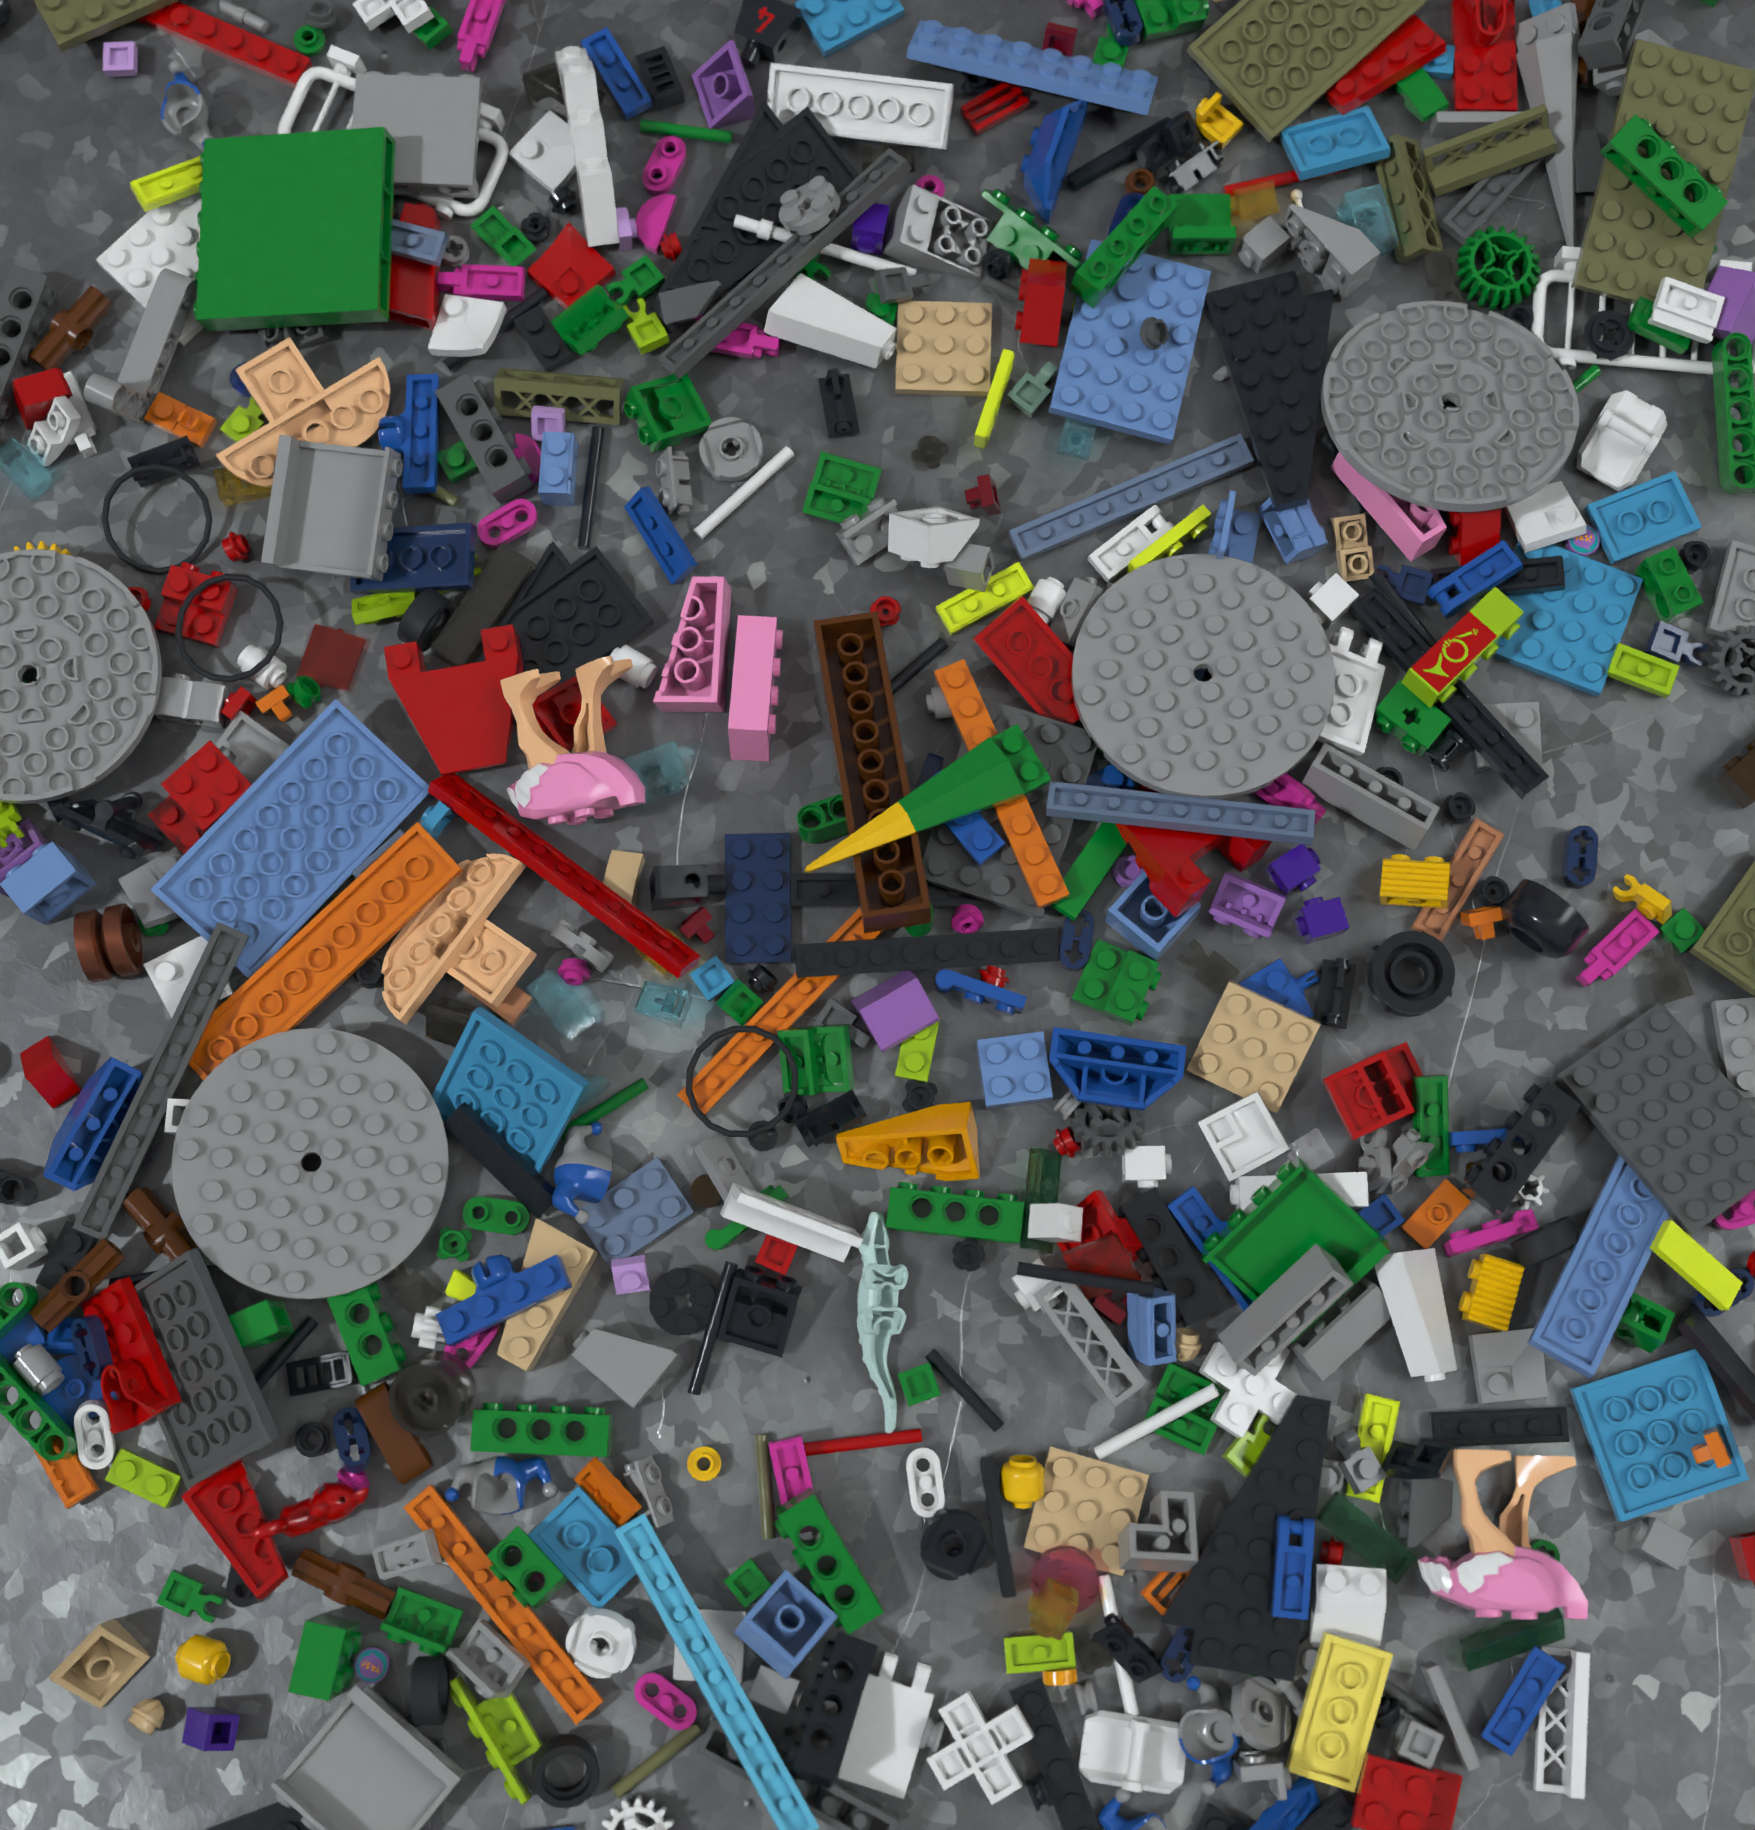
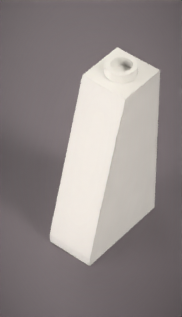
M802 273L798 275L768 310L764 332L771 336L875 369L883 359L888 360L892 356L897 345L893 342L897 328Z
M1367 1172L1317 1174L1354 1210L1369 1206ZM1275 1175L1240 1176L1236 1178L1235 1185H1230L1231 1205H1236V1210L1238 1208L1244 1210L1252 1202L1250 1198L1253 1193L1262 1185L1268 1187L1276 1179Z
M1435 1248L1387 1254L1374 1268L1410 1376H1424L1425 1382L1446 1379L1445 1373L1457 1370Z

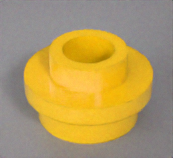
M702 1446L696 1448L691 1452L687 1460L689 1473L699 1481H709L715 1478L721 1469L720 1455L711 1447ZM701 1457H706L710 1460V1468L706 1471L698 1467V1461Z

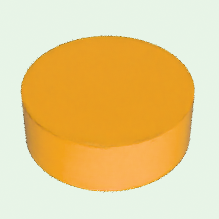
M1077 1668L1042 1671L1043 1684L1046 1686L1070 1685L1078 1681Z

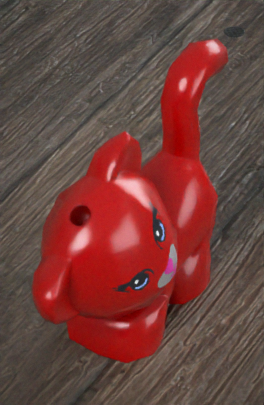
M342 1482L323 1483L313 1492L312 1497L283 1507L277 1519L255 1527L252 1530L251 1536L253 1539L260 1541L280 1532L289 1537L307 1535L318 1528L342 1521L358 1505L365 1502L369 1489L364 1487L356 1491L351 1485Z

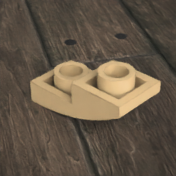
M1365 514L1331 518L1340 577L1345 582L1369 579V576L1374 573L1372 547L1368 546Z
M612 850L603 884L634 907L639 896L637 885L645 863L643 854Z

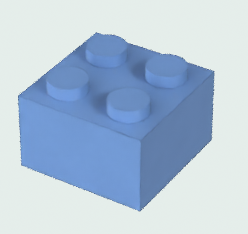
M52 841L49 844H43L32 853V858L26 863L12 868L6 874V879L0 883V886L23 914L47 925L97 883L72 853Z
M1143 871L1108 909L1105 922L1145 956L1157 962L1195 920L1201 904L1198 902L1175 918L1153 895L1148 886L1150 880L1145 871Z
M1043 1031L977 1040L976 1050L985 1110L1050 1102L1053 1095Z
M785 1570L743 1618L734 1634L787 1680L828 1631L838 1615Z

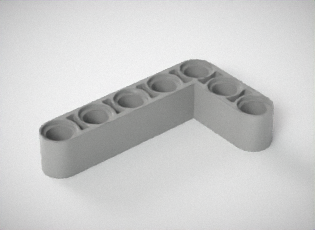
M168 268L163 269L159 273L118 380L114 381L97 373L92 374L84 387L83 395L86 401L135 423L143 424L146 422L144 417L160 390L196 298L197 287L195 279Z

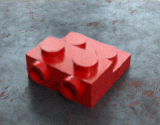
M182 562L180 567L171 565L161 592L164 601L154 628L158 632L176 637L175 630L178 611L188 594L205 580L223 575L224 573L212 571L211 575L199 573V567L186 562ZM230 580L209 585L194 597L184 615L183 639L214 648L219 647L238 592L237 587Z
M577 675L537 696L532 705L536 720L542 731L552 741L570 753L574 746V726L581 711L582 703ZM601 702V722L603 735L615 729L617 722Z
M1094 1190L1076 1206L1083 1208L1081 1242H1057L1072 1270L1114 1276L1112 1272L1117 1267L1129 1266L1137 1260L1138 1256L1135 1252L1143 1246L1127 1219L1118 1218L1103 1191Z

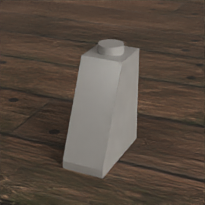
M594 1328L590 1333L587 1330L581 1333L573 1343L576 1350L572 1353L576 1360L632 1408L639 1406L680 1356L675 1350Z

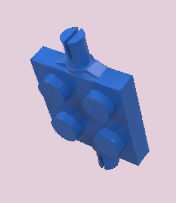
M1280 958L1237 983L1311 1018L1315 1015L1307 1003L1303 991L1319 982L1318 976L1306 982L1307 979L1316 975L1312 969L1296 979L1289 973Z

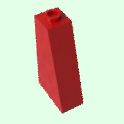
M405 202L399 221L441 231V223L436 211L431 206L424 203H416L415 205ZM391 254L389 320L430 331L434 330L440 311V291L437 285L440 266Z

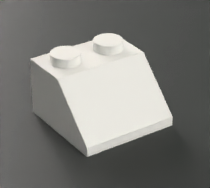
M940 506L889 513L888 551L900 555L901 560L918 561L922 567L937 568L940 566V563L955 559L978 528L980 519Z
M1316 1564L1311 1572L1309 1600L1310 1642L1320 1643L1323 1631L1379 1648L1387 1605L1386 1569Z

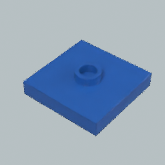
M71 1354L56 1361L62 1368L61 1373L65 1376L64 1380L53 1391L42 1395V1397L68 1426L74 1429V1416L81 1404L88 1400H99L105 1404L106 1402L103 1399L101 1390V1379L96 1381L85 1379L81 1373L77 1355ZM112 1391L111 1397L114 1400H117V1394ZM96 1412L88 1413L89 1418L92 1420L99 1417Z

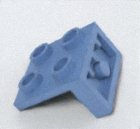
M1230 490L1227 500L1221 499L1219 509L1216 511L1213 524L1215 532L1213 540L1210 542L1208 554L1216 555V559L1222 560L1223 556H1227L1252 564L1261 515L1233 509L1236 491Z

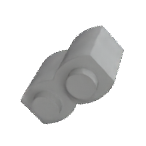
M172 673L171 677H162L160 694L154 715L159 720L224 729L226 716L221 710L224 708V702L230 695V691L225 685H222V681H212L206 677L203 678V682L190 681L191 677L178 673Z

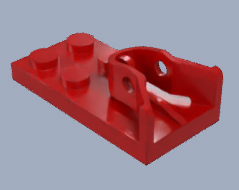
M1451 0L1452 45H1454L1452 74L1453 111L1517 112V61L1514 29L1516 0Z
M1023 596L1017 597L1015 602L971 639L982 649L1038 715L1072 725L1080 718L1072 691L1073 654Z
M130 1276L119 1279L80 1305L84 1316L96 1315L101 1319L113 1359V1364L108 1365L101 1375V1390L103 1399L108 1405L111 1429L109 1430L111 1433L118 1434L143 1425L182 1402ZM112 1391L117 1394V1400H114L111 1397Z

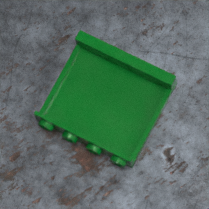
M1299 1157L1293 1163L1285 1162L1275 1173L1276 1179L1268 1187L1266 1185L1259 1187L1250 1198L1252 1202L1244 1210L1238 1208L1226 1221L1228 1226L1220 1233L1217 1231L1213 1232L1202 1245L1204 1247L1202 1250V1260L1205 1263L1210 1260L1253 1302L1315 1244L1337 1259L1353 1282V1285L1300 1333L1291 1344L1390 1252L1388 1241Z

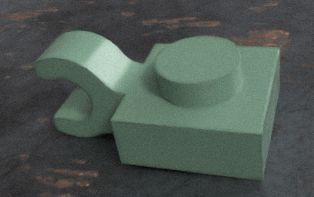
M1048 361L1035 377L1026 372L1007 394V400L1032 418L1051 396V390L1047 386L1056 379L1058 367Z

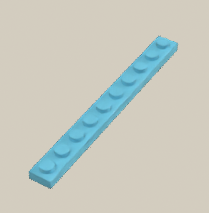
M642 1514L616 1529L614 1534L777 1829L817 1830L820 1828L646 1515Z

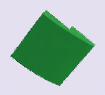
M821 451L802 512L837 523H841L853 514H857L859 517L868 511L866 506L874 500L882 469Z
M848 1024L808 1026L777 1031L778 1038L791 1050L798 1068L797 1094L808 1096L823 1092H848L855 1089ZM779 1048L783 1093L785 1094L791 1091L792 1071L786 1055Z
M1176 1362L1168 1363L1144 1420L1213 1383L1219 1392L1218 1397L1153 1431L1162 1437L1204 1455L1218 1426L1210 1418L1226 1390L1196 1371Z

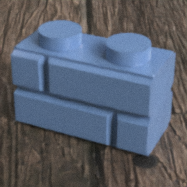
M543 432L538 494L543 505L570 507L575 505L576 459H578L579 446L574 433Z
M1268 498L1258 508L1286 565L1313 557L1328 544L1325 530L1318 524L1308 499L1306 505L1275 512L1271 498Z
M1155 1286L1153 1297L1127 1293L1128 1356L1130 1359L1139 1361L1147 1366L1176 1361L1175 1293L1164 1291V1289Z

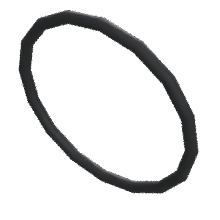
M155 463L134 467L116 479L105 496L101 520L105 538L118 558L136 570L159 575L168 573L171 566L155 568L138 564L123 554L112 538L108 514L111 499L120 485L137 473L158 470L175 474L193 487L202 500L206 524L203 539L193 555L182 562L191 564L198 559L209 542L213 519L208 498L196 480L178 468ZM182 562L174 566L180 567Z
M223 574L205 580L188 594L178 611L175 635L180 654L193 671L212 681L236 682L254 676L271 662L281 644L284 622L279 602L266 585L248 575ZM226 580L244 581L260 589L273 605L277 621L275 640L266 657L251 670L233 676L212 674L199 667L187 653L182 636L184 615L194 597L209 585Z
M731 1026L713 1033L696 1049L687 1068L686 1094L693 1113L707 1128L727 1137H753L771 1130L789 1113L798 1093V1068L791 1050L775 1034L757 1026ZM734 1032H752L772 1040L786 1055L792 1071L791 1093L783 1110L768 1124L750 1131L728 1130L712 1123L698 1108L692 1091L693 1070L701 1053L716 1039Z

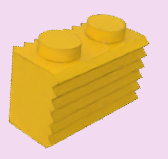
M1403 854L1392 855L1391 859L1383 858L1380 886L1381 904L1447 909L1451 874L1450 862H1444L1443 858L1436 856L1425 857L1424 861L1411 860L1410 856Z
M1486 1253L1480 1254L1478 1259H1473L1468 1270V1278L1472 1279L1469 1292H1463L1459 1303V1310L1463 1311L1461 1319L1499 1332L1507 1331L1525 1268L1520 1264Z

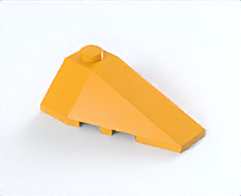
M971 1102L938 1104L837 1133L836 1135L844 1164L883 1170L887 1166L905 1169V1174L916 1176V1171L936 1175L935 1179L942 1181L979 1179L980 1177L977 1125Z

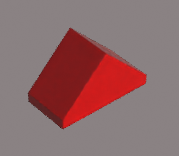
M53 368L12 380L15 405L27 430H32L35 422L43 421L48 417L54 397L66 396L69 399L73 395L61 368Z
M46 1036L20 1053L25 1078L53 1109L81 1092V1086L50 1036Z

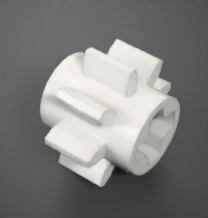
M1531 1174L1525 1182L1531 1185V1188L1528 1190L1529 1194L1523 1195L1521 1192L1524 1189L1523 1185L1512 1202H1520L1521 1210L1529 1208V1201L1536 1207L1543 1205L1539 1197L1542 1194L1549 1193L1548 1189L1543 1188L1541 1182L1545 1176L1536 1177Z
M426 1306L425 1313L416 1312L411 1337L420 1339L418 1347L434 1349L436 1342L445 1343L443 1332L436 1317V1314L441 1312L442 1308Z

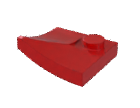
M570 222L565 225L561 233L543 255L526 270L528 277L540 288L542 287L548 295L565 309L596 284L603 287L616 275L615 268L593 247H588L587 241Z

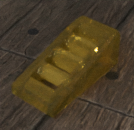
M225 467L214 469L218 496L225 506L271 497L272 488L256 487V485L247 482L248 488L242 489L241 479L234 476ZM229 481H233L234 490H229Z

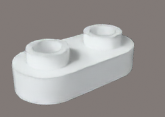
M88 1400L80 1405L74 1416L78 1455L80 1461L86 1467L102 1469L109 1465L116 1451L115 1437L109 1430L111 1429L108 1406L99 1400ZM96 1412L100 1418L92 1420L89 1418L88 1413ZM100 1444L103 1446L104 1451L96 1452L92 1446Z
M921 1447L913 1450L907 1458L908 1485L913 1510L922 1517L930 1518L937 1510L944 1507L945 1495L940 1460L933 1450ZM921 1458H926L930 1463L929 1469L926 1471H920L916 1467L917 1461ZM925 1493H931L934 1496V1502L930 1506H925L921 1502V1497Z

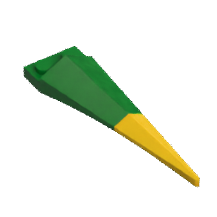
M1016 724L984 740L807 865L805 872L810 873L920 831L1023 798L1050 783L1051 778L1019 725Z

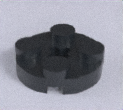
M674 1268L659 1277L650 1292L649 1310L657 1325L664 1331L678 1336L692 1335L706 1328L716 1293L711 1281L701 1272L690 1268ZM685 1292L689 1293V1301L692 1303L691 1308H683L681 1311H678L676 1309L677 1302L674 1300L676 1295L683 1296Z
M946 1508L937 1510L923 1525L918 1537V1553L928 1571L944 1580H958L959 1576H964L967 1573L971 1575L980 1568L987 1555V1539L982 1526L972 1514L963 1510H949ZM953 1537H958L957 1541L961 1544L960 1548H953L951 1552H947L945 1542Z

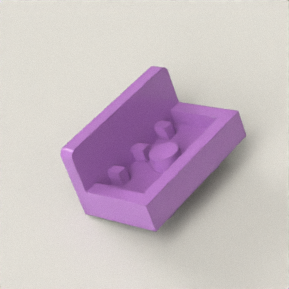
M1225 870L1210 904L1209 913L1214 915L1213 919L1223 925L1231 926L1234 923L1243 927V931L1254 938L1261 939L1262 936L1270 938L1286 896Z

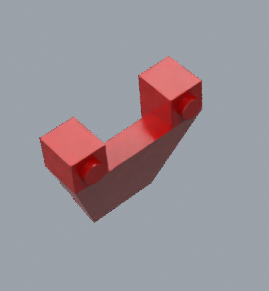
M513 624L481 630L485 661L426 671L424 654L416 641L384 647L388 678L442 776L507 764L514 715L504 698L500 680L523 672L519 635Z
M1144 785L1136 789V791L1160 793ZM1116 824L1125 843H1130L1137 856L1135 862L1139 869H1144L1150 880L1148 886L1151 892L1175 918L1197 904L1211 882L1194 863L1196 860L1216 847L1240 872H1243L1260 860L1273 842L1270 840Z

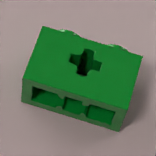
M1399 680L1375 709L1373 716L1374 724L1386 734L1392 733L1401 740L1400 744L1405 750L1422 756L1452 719L1434 705L1429 708L1401 683L1402 680ZM1408 716L1413 719L1409 725L1404 722Z
M1633 1292L1613 1335L1651 1353L1665 1342L1675 1313Z

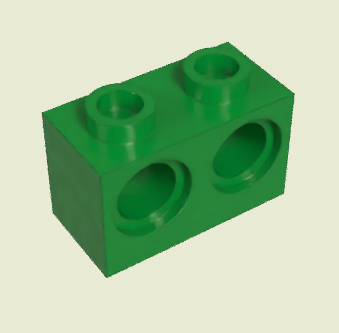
M1674 546L1645 558L1634 570L1636 576L1643 579L1641 585L1660 621L1671 624L1691 615L1704 603Z
M264 1300L228 1316L241 1348L258 1349L295 1332L283 1301Z
M519 1526L512 1530L487 1555L493 1562L489 1569L502 1583L508 1579L515 1586L516 1589L512 1594L525 1608L531 1604L538 1610L569 1580ZM512 1549H520L522 1552L520 1563L509 1567L506 1564L508 1552ZM535 1574H543L545 1577L544 1587L538 1592H531L529 1589L530 1578Z

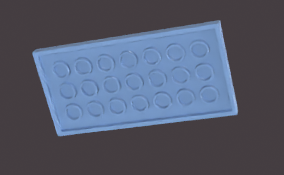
M335 699L150 890L206 941H209L217 922L249 935L250 937L235 967L250 978L274 956L343 884L352 872L366 860L429 794L427 792L429 785Z

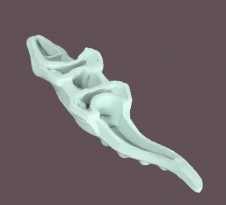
M871 1212L866 1228L860 1234L863 1241L859 1251L864 1266L858 1287L857 1328L860 1336L859 1343L862 1345L863 1351L862 1361L866 1364L870 1378L878 1387V1393L883 1400L886 1433H892L896 1425L897 1401L894 1385L887 1366V1353L891 1336L900 1334L906 1321L905 1312L902 1308L898 1307L899 1290L904 1289L906 1286L908 1271L907 1267L902 1264L897 1266L890 1265L888 1257L889 1238L884 1216L881 1212Z

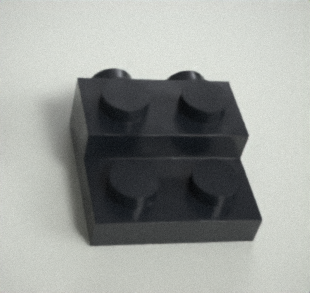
M747 1265L744 1269L738 1268L732 1282L717 1338L782 1358L803 1287L796 1285L797 1281L790 1276L778 1275L777 1279L764 1276V1270L756 1266Z

